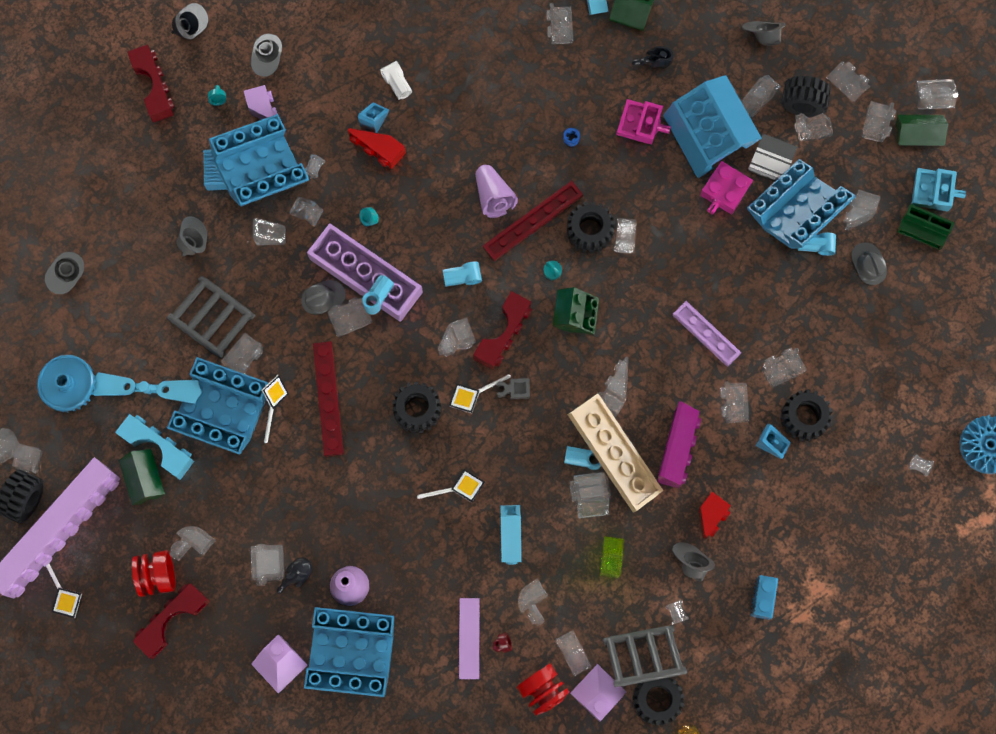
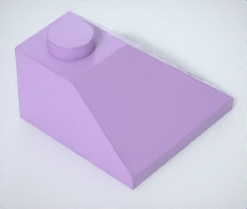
M277 635L264 647L252 662L254 668L277 693H280L308 666L280 635Z
M597 664L570 694L600 722L625 695L626 691L622 687H614V679Z

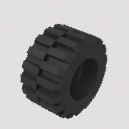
M811 76L788 78L785 81L781 106L786 111L804 117L821 116L828 110L831 87L825 81Z
M584 202L582 207L580 204L576 206V210L573 209L567 222V237L570 238L571 245L575 244V249L581 248L584 253H586V250H590V253H594V250L600 252L602 247L606 248L608 242H611L614 233L615 221H613L612 213L609 214L607 207L603 209V204L599 203L597 206L595 202H591V205ZM592 220L597 222L602 230L598 234L587 235L581 231L579 226L584 221Z
M414 382V385L407 383V387L404 388L402 386L399 388L400 392H396L394 395L395 400L392 401V410L398 425L402 426L405 431L408 432L410 430L411 433L415 434L416 431L424 433L423 430L427 429L429 431L431 426H436L437 420L441 417V403L434 388L428 387L426 383L421 385L419 382ZM416 398L423 399L428 403L427 412L420 417H412L406 413V405Z
M806 389L804 392L801 390L796 394L794 393L781 410L780 419H783L781 424L782 427L786 426L787 428L785 432L787 434L790 432L792 434L791 437L794 439L798 437V441H803L804 439L811 441L812 439L819 438L829 428L830 422L833 419V416H831L833 410L828 407L830 405L829 400L825 402L823 394L818 396L817 391L810 393L809 389ZM807 406L811 408L816 414V423L814 425L801 423L796 415L798 407Z
M22 469L14 471L0 489V515L17 523L26 521L33 514L41 500L44 488L43 479Z
M669 677L638 683L634 688L632 696L633 708L636 710L638 717L640 716L644 722H648L651 725H665L674 721L682 712L681 709L684 707L683 699L685 698L682 693V687L677 683L678 681ZM655 687L665 689L670 697L669 706L660 712L652 710L646 701L648 692Z

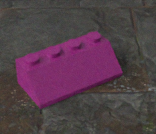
M680 401L674 411L657 478L658 483L678 489L681 484L686 482L688 473H685L686 465L690 466L692 454H689L690 448L695 446L697 436H694L695 428L699 429L701 418L698 417L700 411Z

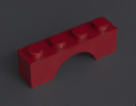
M147 44L127 51L136 75H144L153 80L152 90L144 99L152 122L174 116L172 109L175 106L172 98L167 97L166 93L169 92L166 82L161 80V77L164 75L160 65L157 66L155 63L158 60L155 50H151Z
M513 291L510 292L502 306V312L508 321L505 332L494 339H482L473 354L475 361L491 370L501 365L504 359L502 356L504 351H509L514 342L512 340L513 336L520 333L523 327L522 321L524 318L528 319L533 310L531 309V301Z
M190 583L181 587L178 591L179 595L174 600L170 599L164 605L165 609L160 614L156 613L149 620L150 624L145 629L141 628L135 634L136 638L133 642L148 658L154 659L168 645L165 639V629L168 622L174 616L181 613L197 615L210 602L195 585Z

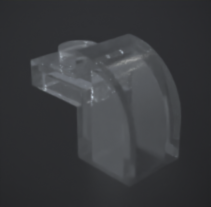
M802 113L795 116L796 122L794 125L800 141H814L833 136L831 120L825 114L811 118Z
M617 218L614 252L633 254L636 220Z
M184 527L176 533L182 539L180 541L177 540L171 546L170 550L172 551L169 554L179 561L192 546L196 551L204 555L216 540L199 527Z
M538 579L522 589L518 598V608L521 614L528 610L527 616L532 624L536 623L539 627L545 623V619L536 607V604L546 599L548 594Z

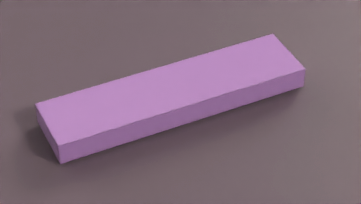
M687 301L673 313V316L727 367L741 354L728 339Z
M460 598L459 679H479V598Z

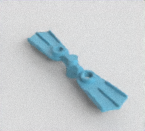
M99 372L95 378L96 383H94L96 390L93 391L94 396L130 395L134 391L147 394L157 393L165 399L196 404L198 397L202 393L198 380L163 381L159 385H152L142 381L135 384L131 378ZM130 384V389L125 390V386ZM165 387H169V391L167 393L163 392Z

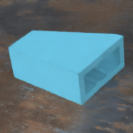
M501 505L502 562H506L509 565L522 562L520 505Z

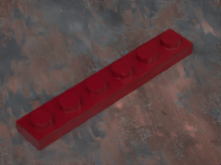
M571 180L485 243L483 249L495 262L581 199L583 193Z
M332 341L313 343L324 456L344 454L333 343Z

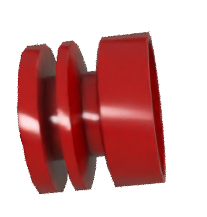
M168 550L154 552L152 562L148 554H143L142 558L139 555L133 556L132 579L139 597H145L147 592L149 595H154L155 586H157L161 594L175 591V571Z
M551 663L516 687L523 698L531 695L534 697L528 704L529 708L536 703L540 706L533 711L535 716L548 712L561 703L566 695L570 693L567 688L560 693L557 690L564 684L563 681L553 684L552 680L558 674Z

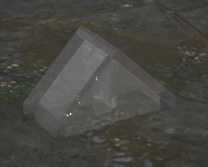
M254 218L253 239L256 245L285 244V226Z

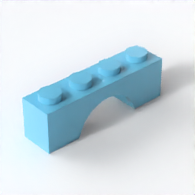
M129 414L115 433L134 447L146 442L159 445L163 454L161 466L181 480L194 463L190 458L192 454L184 448L181 451L175 447L177 443L169 437L164 439L159 436L161 432L155 427L148 428L144 425L146 421L140 416L136 415V417H133Z

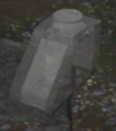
M573 630L555 639V643L573 676L591 668L583 647Z

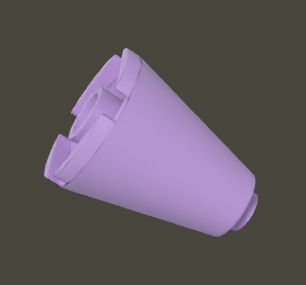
M480 166L475 176L483 214H486L489 218H496L507 214L506 210L510 207L511 209L515 208L518 203L516 194L492 166Z
M346 566L339 569L330 581V592L333 598L342 605H357L365 599L369 591V580L366 574L357 567Z

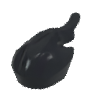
M656 46L647 51L646 54L651 56L634 60L632 64L650 65L651 69H664L672 64L674 54L667 47Z
M305 557L295 559L285 569L284 573H287L286 579H283L277 592L282 593L287 586L293 585L296 582V588L303 585L313 571L311 562Z

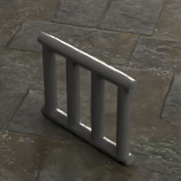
M200 276L196 287L177 310L167 316V319L215 356L222 358L224 355L223 351L248 320H252L255 317V314L210 280ZM205 287L213 292V295L189 324H185L179 318ZM218 299H223L228 305L203 336H201L194 328ZM236 309L243 316L216 347L208 340L230 313Z
M674 625L602 639L604 645H607L615 680H613L614 687L687 674V669L682 665L674 638ZM666 635L675 668L662 669L654 636ZM646 638L655 672L643 674L634 642L637 639ZM616 643H627L635 676L623 678L615 648Z

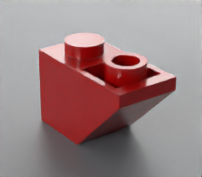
M714 492L710 493L698 509L702 536L705 539L709 535L713 537L719 529L717 524L720 520L724 522L731 513L728 511L731 505Z

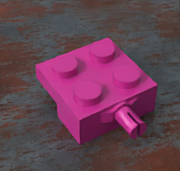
M627 99L617 135L652 145L658 131L669 134L671 126L660 124L663 106L647 101L643 104Z
M721 161L700 196L712 202L707 211L713 215L717 208L720 207L732 215L753 180Z

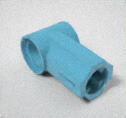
M821 233L815 235L803 248H798V251L818 252V254L826 256L834 255L836 234Z
M468 262L461 267L443 270L446 287L464 283L466 285H475L482 282L478 262Z
M379 275L369 292L363 296V306L368 314L372 315L380 311L381 304L394 286V282L388 277ZM369 301H376V304L373 306L367 305Z
M567 446L565 464L588 467L591 470H597L601 467L600 463L592 464L589 461L591 456H595L591 450Z

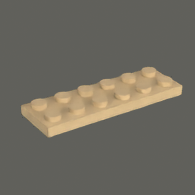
M599 394L594 395L567 414L632 512L639 510L663 491Z

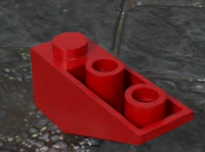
M351 128L347 130L349 140L356 146L358 144L362 146L364 152L369 156H375L378 159L377 161L384 167L388 166L393 169L406 153L405 146L390 135Z

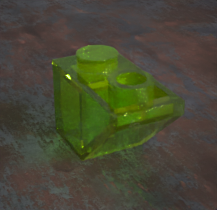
M604 536L599 576L613 578L621 576L624 539Z

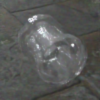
M311 154L310 160L304 169L309 177L317 179L318 172L321 166L324 165L325 160Z
M915 453L911 458L908 468L911 470L915 469L927 477L934 461L923 459Z
M682 600L665 606L666 609H669L673 619L672 625L689 619L682 607Z

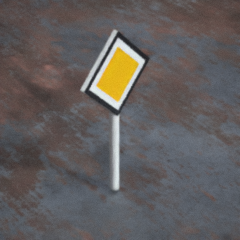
M508 374L478 390L456 384L449 407L472 413L479 393L497 385V382L509 379L511 375Z
M279 375L262 389L270 405L264 438L265 443L268 442L273 410L289 394Z
M464 469L452 488L417 495V498L420 499L454 491L468 501L473 502L485 481Z
M48 564L46 567L58 589L51 612L75 618L82 594L61 588L50 564Z

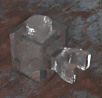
M19 444L12 456L14 457L12 466L17 470L22 469L28 473L36 474L43 452L38 448Z

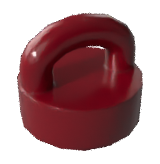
M506 632L499 634L498 639L492 645L493 650L496 652L503 651L507 653L513 649L510 637Z

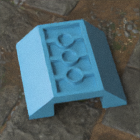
M726 75L700 84L674 101L663 115L667 124L671 126L670 129L697 178L713 170V164L740 147L748 148L762 139Z
M278 114L209 138L215 165L230 196L240 207L309 181L302 163L297 164L284 137L286 129Z
M798 159L747 209L760 226L791 249L803 248L855 198V195L842 186L837 190L828 186L815 177L813 167Z
M196 357L189 375L192 377V380L199 381L202 393L198 397L196 404L182 402L179 411L174 410L167 429L240 455L251 440L265 405L266 397L262 389L268 382Z
M315 607L309 668L306 669L304 688L385 697L393 645L394 616Z

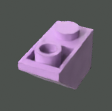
M265 85L244 91L251 115L262 120L277 114L276 108L271 106V102L274 101L272 93L267 91Z

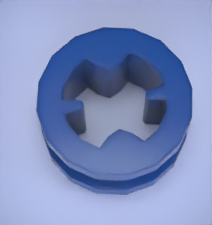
M568 128L564 132L563 141L567 146H576L580 140V133L575 128ZM571 134H574V138L572 139V141H570L569 137L567 136H571Z

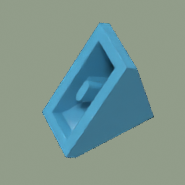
M374 102L371 103L358 115L360 127L369 132L378 133L389 109Z
M767 424L755 446L783 459L791 442L771 424Z

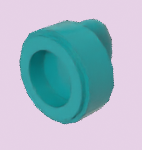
M216 85L207 94L208 102L211 105L219 106L226 102V93L220 89L219 85Z
M366 207L360 211L359 218L364 226H372L379 222L378 214L372 207Z
M557 261L546 262L543 268L545 278L552 281L559 279L562 274L560 263Z

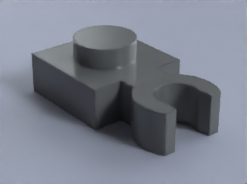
M529 378L510 379L509 385L505 382H497V387L504 388L503 392L497 393V397L502 398L507 394H511V399H530Z

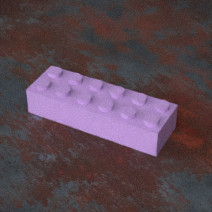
M330 223L307 252L312 262L362 296L369 292L379 275L388 277L394 282V286L381 304V309L399 322L403 320L423 293L421 285Z

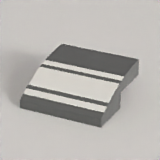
M763 134L748 171L776 181L790 168L798 147Z

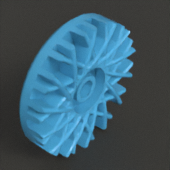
M61 355L51 359L42 368L37 380V389L41 400L50 408L63 413L64 411L69 413L71 410H80V406L87 405L86 401H91L89 397L94 395L93 391L96 390L94 387V383H96V376L93 374L94 370L83 359L74 355Z
M987 415L986 417L982 416L974 419L964 428L960 436V452L965 462L974 470L984 474H996V416L990 417V415Z

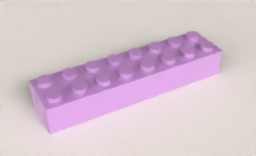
M94 457L0 562V593L13 599L21 596L25 591L24 587L38 577L39 570L52 561L54 553L60 551L65 546V541L70 536L77 533L79 530L78 526L91 517L93 509L105 501V496L109 491L116 489L121 478Z

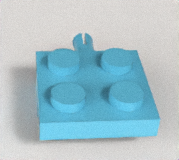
M917 168L911 204L919 207L949 211L953 206V198L964 199L966 191L955 189L956 171L939 168L937 171Z

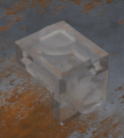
M298 197L289 213L295 217L305 219L315 226L323 213V209L312 200Z

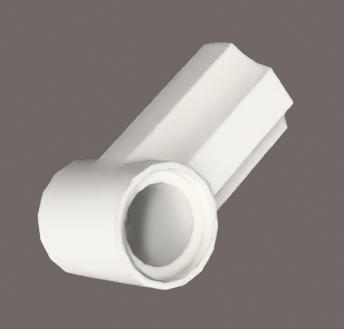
M397 61L380 69L383 79L391 86L398 100L405 99L412 93Z

